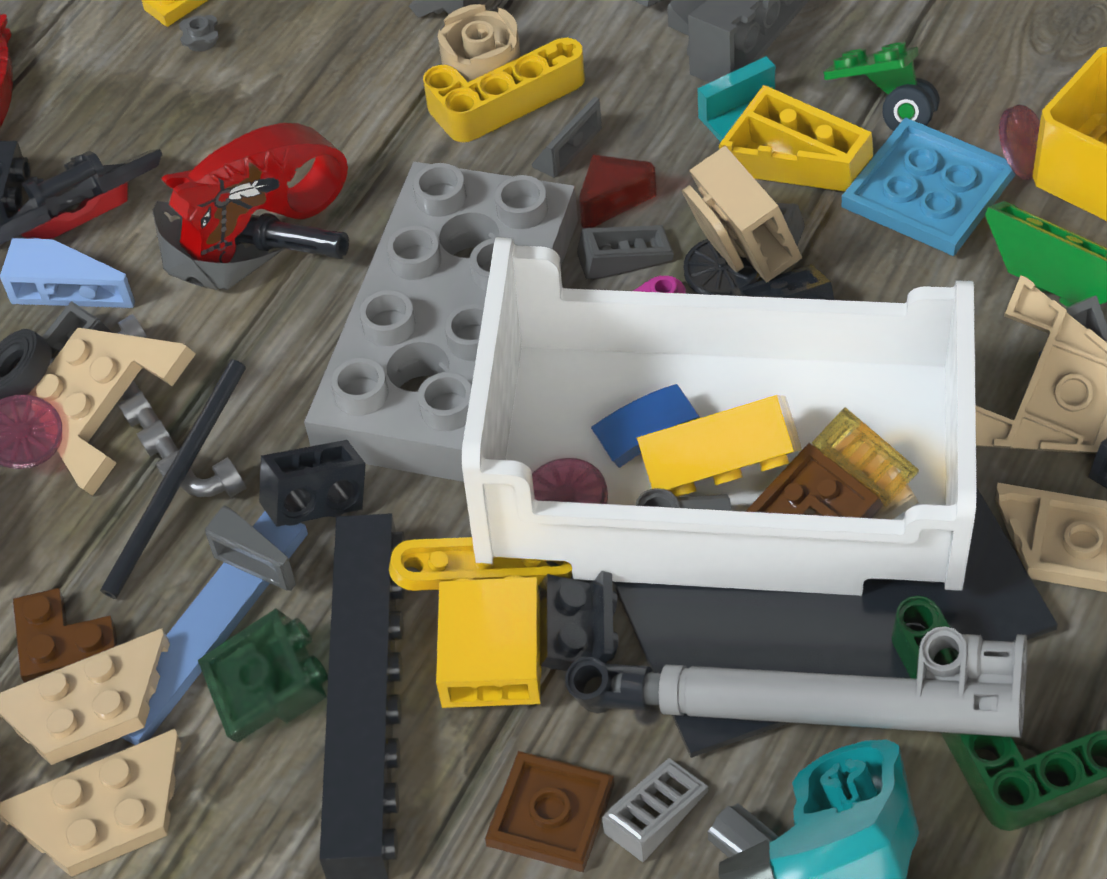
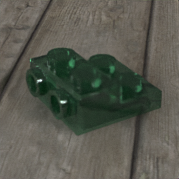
M275 608L198 659L228 738L236 743H239L276 717L289 723L327 698L322 683L328 680V674L322 663L314 655H309L306 646L312 642V637L305 624L299 618L292 620Z

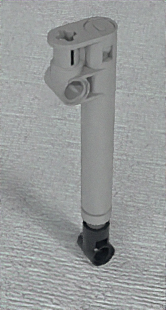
M945 626L934 628L927 632L921 641L917 679L700 666L687 668L683 665H665L661 673H653L650 666L605 664L599 659L589 656L579 658L570 665L565 675V685L569 693L580 705L593 713H604L610 709L648 711L651 705H659L661 713L664 715L683 716L684 713H687L688 716L1021 737L1027 675L1026 635L1017 634L1015 642L983 640L981 635L961 634L955 629ZM944 648L956 649L959 652L957 659L949 665H939L933 662L937 652ZM602 677L601 686L595 692L584 694L585 685L590 679Z

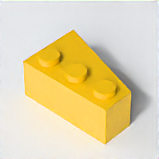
M765 85L762 86L719 144V149L726 146L754 179L846 191L873 158L872 132Z
M783 395L767 397L637 437L652 489H665L672 492L676 497L696 492L694 482L713 477L716 486L742 478L741 468L759 463L761 472L789 464L787 455L802 450L787 397Z

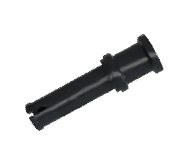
M263 213L260 216L252 215L245 229L235 238L236 245L242 242L254 244L259 250L269 251L275 247H282L295 251L325 255L336 259H343V255L346 256L349 249V237L346 232L285 223L270 213Z

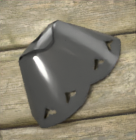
M156 201L153 208L163 269L167 271L168 275L194 285L213 290H228L285 249L275 247L274 249H280L269 253V251L259 250L254 244L245 248L240 243L236 245L235 254L229 263L197 261L180 245L182 216L168 202ZM164 212L169 213L171 216L177 215L180 219L170 222Z

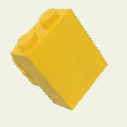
M507 576L503 579L475 580L472 578H460L455 581H440L436 684L442 708L540 704L542 666H540V599L537 577Z

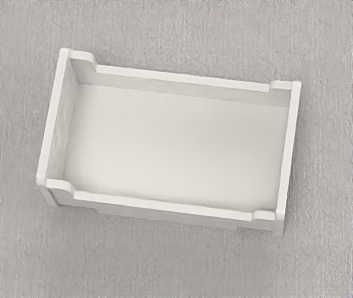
M496 237L462 446V471L476 563L493 564V557L557 560L570 563L572 565L573 579L595 580L601 571L612 573V581L841 595L862 596L863 583L870 578L945 582V590H962L976 511L973 281L956 280L954 287H918L909 292L906 303L567 289L562 287L560 257L557 252L547 247L517 246L514 244L513 238ZM674 384H678L701 418L774 395H783L787 397L802 449L808 443H811L819 451L823 452L866 424L915 494L919 503L892 520L745 512L789 465L786 464L761 472L758 463L741 468L742 478L716 486L713 477L694 482L696 492L680 496L728 494L732 511L636 506V500L640 494L652 489L642 454L640 453L619 468L611 460L591 427L634 400ZM800 451L787 455L789 463L800 453Z

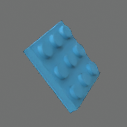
M905 117L844 192L841 207L955 256L984 218L987 208L996 202L1015 177L1017 163Z

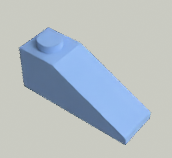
M12 238L0 274L11 304L68 306L72 301L78 306L134 307L135 300L125 273L53 239Z

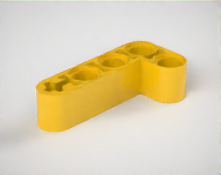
M572 38L556 39L470 82H467L452 66L437 65L431 67L423 75L428 111L453 140L458 142L476 140L580 88L585 82L583 47L580 42Z

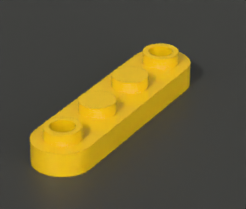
M472 537L406 540L394 548L389 564V574L392 580L401 588L412 591L439 590L440 581H455L460 578L486 580L503 579L507 576L537 577V584L540 585L547 574L568 579L573 576L572 565L566 561L493 557V564L476 563ZM552 561L558 566H549L546 562ZM414 567L418 569L419 572H411L406 568Z

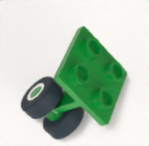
M906 42L884 45L881 47V51L868 55L865 48L843 52L842 57L834 59V64L823 72L825 80L865 74L888 94L883 103L882 113L885 123L892 131L899 126L905 117L927 126L933 117V113L937 111L940 97L937 89L927 80L916 78L913 60L919 55L918 47L906 48Z

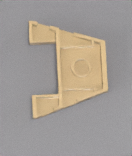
M1020 276L1004 317L1046 332L1049 336L1014 420L975 405L976 446L1097 454L1100 443L1107 438V343L1091 329L1085 328L1069 315L1067 310L1055 300L1052 301L1036 288L1032 281L1024 276Z
M77 328L50 364L43 378L28 394L26 400L80 488L93 496L116 465L115 461L88 442L139 371L144 368L173 386L196 354L183 343Z

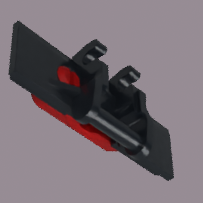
M149 150L125 162L112 165H102L96 153L87 151L70 158L71 161L64 164L66 171L48 180L38 179L37 176L27 179L22 185L29 200L13 217L0 223V245L19 235L25 239H53L128 201V181L158 167L163 156L161 150ZM81 202L78 208L70 212H61Z

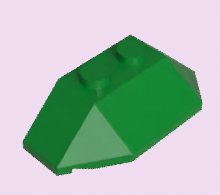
M1006 201L987 208L985 216L1008 273L1019 278L1020 276L1028 278L1041 292L1046 290L1059 296V302L1067 307L1091 296H1097L1100 305L1107 302L1106 247L1024 211Z

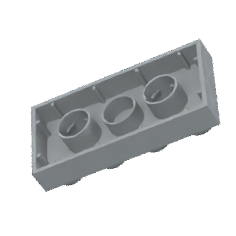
M413 161L304 421L310 446L348 440L368 465L464 482L462 471L463 438L495 238H513L514 244L517 246L550 248L558 253L562 267L578 221L575 186L540 181L527 175L507 176L460 169L447 163L427 164ZM475 247L470 258L454 256V254L463 249ZM431 376L421 384L418 392L400 389L405 382L413 378Z

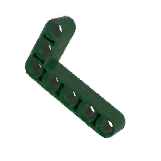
M923 596L908 597L900 603L897 608L891 636L893 646L911 679H917L919 649L923 637L934 628L944 626L950 628L936 603ZM912 622L919 623L927 630L914 631L908 628L906 624ZM944 648L937 652L933 662L949 665L957 659L959 652L956 649ZM1107 730L1091 733L1025 761L1011 737L940 732L986 818L993 826L1000 830H1018L1107 793V768L1099 766L1092 758L1093 756L1107 758ZM987 749L993 752L998 759L994 761L984 760L975 753V750ZM1046 775H1059L1065 779L1068 786H1055L1048 781ZM999 794H1014L1022 801V805H1008L1002 801Z

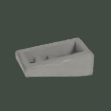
M668 758L615 803L602 817L604 833L641 862H644L708 792V786ZM672 777L689 790L682 795L665 782ZM659 790L674 803L668 806L655 797L654 794ZM647 803L659 812L660 815L655 818L642 807ZM634 816L647 825L643 830L630 821Z

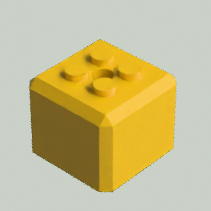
M1101 47L1042 110L1033 178L1036 187L1107 221V47Z

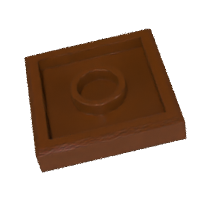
M518 751L485 836L486 846L584 873L602 822V817L615 785L614 776Z

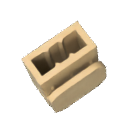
M726 146L689 170L703 198L690 185L684 188L682 193L705 236L735 272L744 268L739 257L740 255L749 261L767 283L802 259L779 206Z

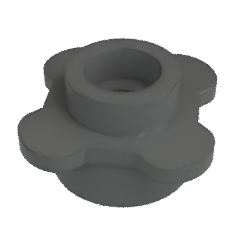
M206 15L182 20L179 23L180 30L183 31V36L180 38L181 44L193 51H205L212 48L219 38L218 32L215 31V26L218 23L217 18L213 15Z

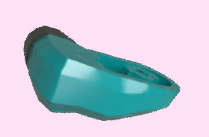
M888 739L866 740L838 748L819 757L803 768L792 782L796 798L793 810L794 826L774 841L767 839L719 862L718 872L719 879H906L911 852L919 836V828L910 798L899 745Z

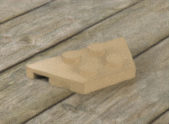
M1003 483L997 484L996 503L1018 558L1031 579L1107 592V501Z
M161 628L0 693V718L6 720L27 743H31L37 752L51 765L143 729L150 711L149 700L156 692L160 675L156 670L161 652H168L170 646L169 639Z
M172 729L0 802V819L6 825L10 824L23 834L27 841L41 853L49 855L54 863L71 877L168 835L171 815L168 805L174 796L176 782L174 775L176 753L181 750L178 734L175 729Z

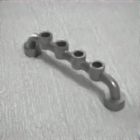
M133 314L118 322L122 331L117 334L148 338ZM133 380L122 395L125 401L118 404L131 427L138 423L143 427L144 430L138 432L137 436L149 456L151 457L158 452L161 455L162 460L155 464L164 478L179 450ZM228 457L212 466L216 474L215 476L208 479H199L190 468L180 485L188 494L197 497H211L226 490L231 498L246 489L242 478Z

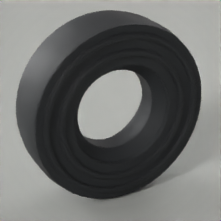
M30 329L18 330L0 342L1 404H10L26 396L40 382L49 367L52 357L51 347L44 338Z

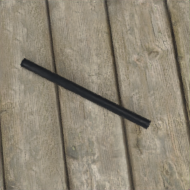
M231 359L101 587L100 591L104 595L112 599H117L244 374L246 366L241 362Z

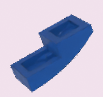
M674 384L649 393L621 407L593 425L591 429L611 460L621 468L641 453L637 437L701 417L678 384Z

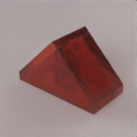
M593 155L579 195L581 226L583 228H593L656 197L655 166L651 162Z

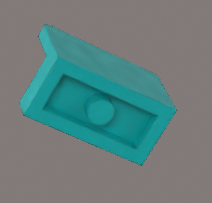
M765 56L697 88L698 118L720 142L763 85L775 89V64Z

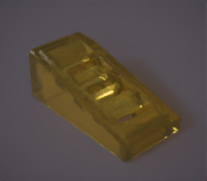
M846 407L812 441L814 447L877 495L885 508L919 473L918 468ZM850 432L855 438L841 453L838 452L835 447ZM864 443L869 446L870 449L855 465L849 461L850 457ZM879 454L885 460L867 477L862 471ZM892 466H895L900 472L884 490L881 489L876 483Z

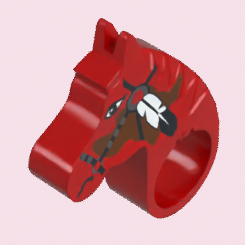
M278 123L246 133L215 150L193 170L164 175L162 181L173 189L169 205L182 216L181 247L194 260L229 263L236 251L235 238L245 229L256 210L263 209L293 219L313 217L325 210L341 192L347 178L348 164L345 155L315 129L299 123ZM315 158L313 166L307 175L299 183L288 188L287 183L291 182L297 172L296 169L301 168L306 162Z

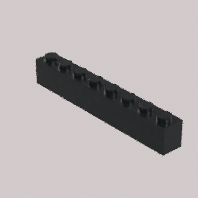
M392 513L336 516L319 855L326 879H389V860H397L398 857L396 828H390V814L399 812V789L397 782L391 783L392 768L400 767V744L398 738H393V724H401V699L399 694H394V682L402 681L403 668L401 652H395V640H403L404 625L402 611H396V599H404L405 589L398 586L392 580L389 574V564L394 548L405 541V535L403 531L396 532Z

